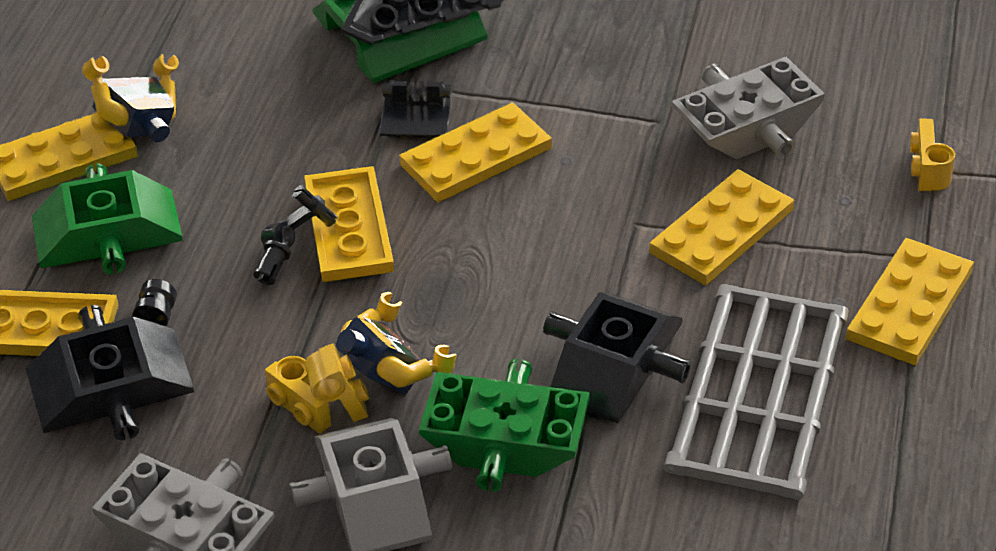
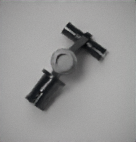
M303 185L294 189L295 193H292V197L296 198L303 206L281 222L268 225L261 233V241L265 252L257 268L254 270L253 276L255 279L259 278L258 281L263 284L273 285L284 260L290 258L291 251L289 247L295 241L294 230L314 216L320 219L327 227L332 226L336 222L334 219L338 218L336 214L325 206L323 198L319 195L314 196Z

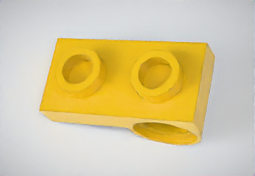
M919 118L917 132H911L910 153H916V155L912 156L911 176H917L918 191L946 189L951 184L955 152L948 145L935 143L933 119Z
M334 343L312 353L306 359L305 366L313 397L320 402H332L340 399L353 422L368 417L364 401L370 399L363 380L361 378L355 380V370L348 355L341 357Z
M288 356L278 362L275 361L265 369L266 393L269 399L275 405H282L290 411L300 424L310 426L319 434L331 427L329 402H320L313 397L305 366L306 360L298 356Z

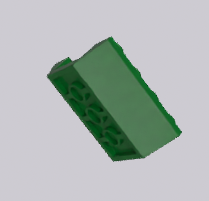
M324 0L313 8V15L327 31L334 28H342L356 0ZM478 11L470 13L469 17L445 23V21L427 26L425 30L402 36V34L392 36L374 45H369L347 35L356 45L358 67L372 83L385 80L396 74L487 40V32Z

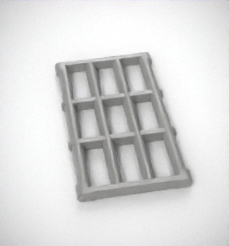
M721 284L716 294L715 301L717 305L706 341H703L700 346L701 357L691 390L683 401L685 409L672 451H669L663 469L670 474L772 493L792 499H802L807 484L805 474L814 438L821 428L819 418L828 381L834 375L835 369L832 365L841 329L846 325L849 310L842 305L827 304ZM733 301L755 305L743 348L721 344ZM769 308L791 312L780 355L758 351ZM806 315L828 319L818 362L795 358ZM716 358L738 362L727 402L704 398ZM753 365L776 369L765 410L742 405ZM791 372L814 377L804 417L780 413ZM699 413L722 417L709 465L686 460ZM738 420L761 425L748 473L724 468ZM776 428L800 432L787 481L764 476Z

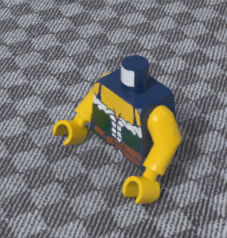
M163 54L154 62L153 70L157 76L161 77L160 81L156 77L103 79L102 75L109 70V63L104 56H100L95 61L91 58L83 65V75L93 81V85L90 86L94 99L92 108L101 118L108 121L126 137L150 136L155 142H162L170 134L169 124L174 119L176 113L175 81L171 80V73L179 65L178 58L175 55L168 59L167 65L164 63Z
M384 292L381 294L376 310L370 308L344 324L338 336L336 348L344 356L348 355L352 364L364 376L405 395L414 383L431 377L433 371L435 373H452L457 355H449V346H436L433 359L427 361L415 353L389 326L381 322V320L385 322L395 321L402 304L401 301L397 304H390L392 293Z

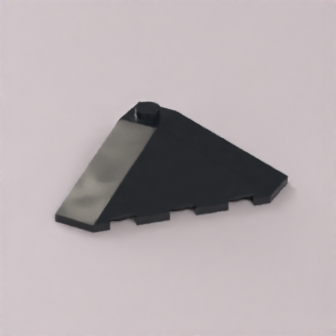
M356 0L341 28V32L369 45H374L399 34L405 36L425 30L427 26L443 21L449 23L469 17L470 13L484 9L493 10L499 8L504 0Z

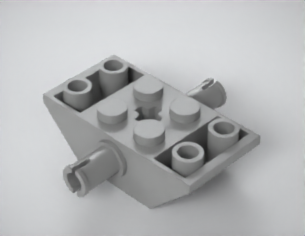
M783 57L732 78H729L717 64H712V68L707 66L701 74V79L709 87L673 100L672 107L709 146L736 160L766 147H770L778 158L784 159V154L788 157L795 150V142L790 138L794 137L823 102L825 93L787 57Z
M392 418L315 436V443L325 470L324 476L290 483L291 495L296 509L329 499L332 503L335 502L350 551H391L432 540V532L419 477L452 470L451 458L446 445L412 454L408 449L399 421Z
M140 453L92 507L93 514L129 551H249L275 518L274 512L228 492L233 484L241 478L242 470L234 461H231L226 468L229 463L227 458L219 462L217 468L206 481H202Z

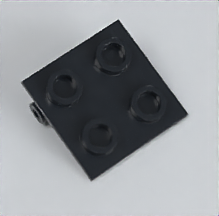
M390 80L389 83H383V97L385 98L379 136L435 138L448 132L452 100L451 85H444V81L427 82L425 91L424 81H420L419 90H415L414 81H410L409 90H407V81Z

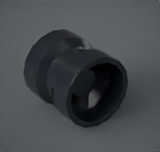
M161 279L147 280L141 287L139 300L136 302L132 316L167 327L171 316V309L174 307L177 298V291L170 283Z

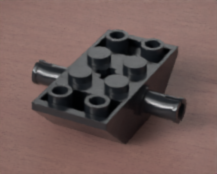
M603 292L597 294L580 321L551 311L549 316L546 317L543 333L565 340V344L550 387L589 392L590 398L586 412L619 423L644 382L653 372L674 379L682 384L685 382V378H688L692 365L691 360L664 352L680 328L683 318L615 294Z
M91 305L93 319H91L86 306L78 313L83 330L58 336L25 368L43 434L109 416L114 430V437L117 440L125 441L126 437L123 426H126L129 437L132 439L139 433V427L136 424L132 409L194 392L175 330L136 317L105 324L101 307Z

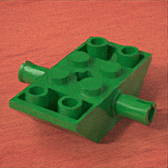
M93 164L88 166L85 170L86 179L61 183L32 215L40 269L101 257L103 271L106 274L114 275L112 264H116L117 274L124 271L126 267L123 257L124 252L182 242L183 238L172 189L133 170L108 174V170L104 165L96 164L98 174H94Z
M513 359L509 362L505 381L436 372L418 429L419 435L435 448L446 445L451 460L458 466L480 469L476 480L477 486L484 491H488L490 479H492L491 492H497L501 489L504 473L538 477L576 457L590 393L528 384L533 368L524 359L521 361L519 371H516L518 359Z

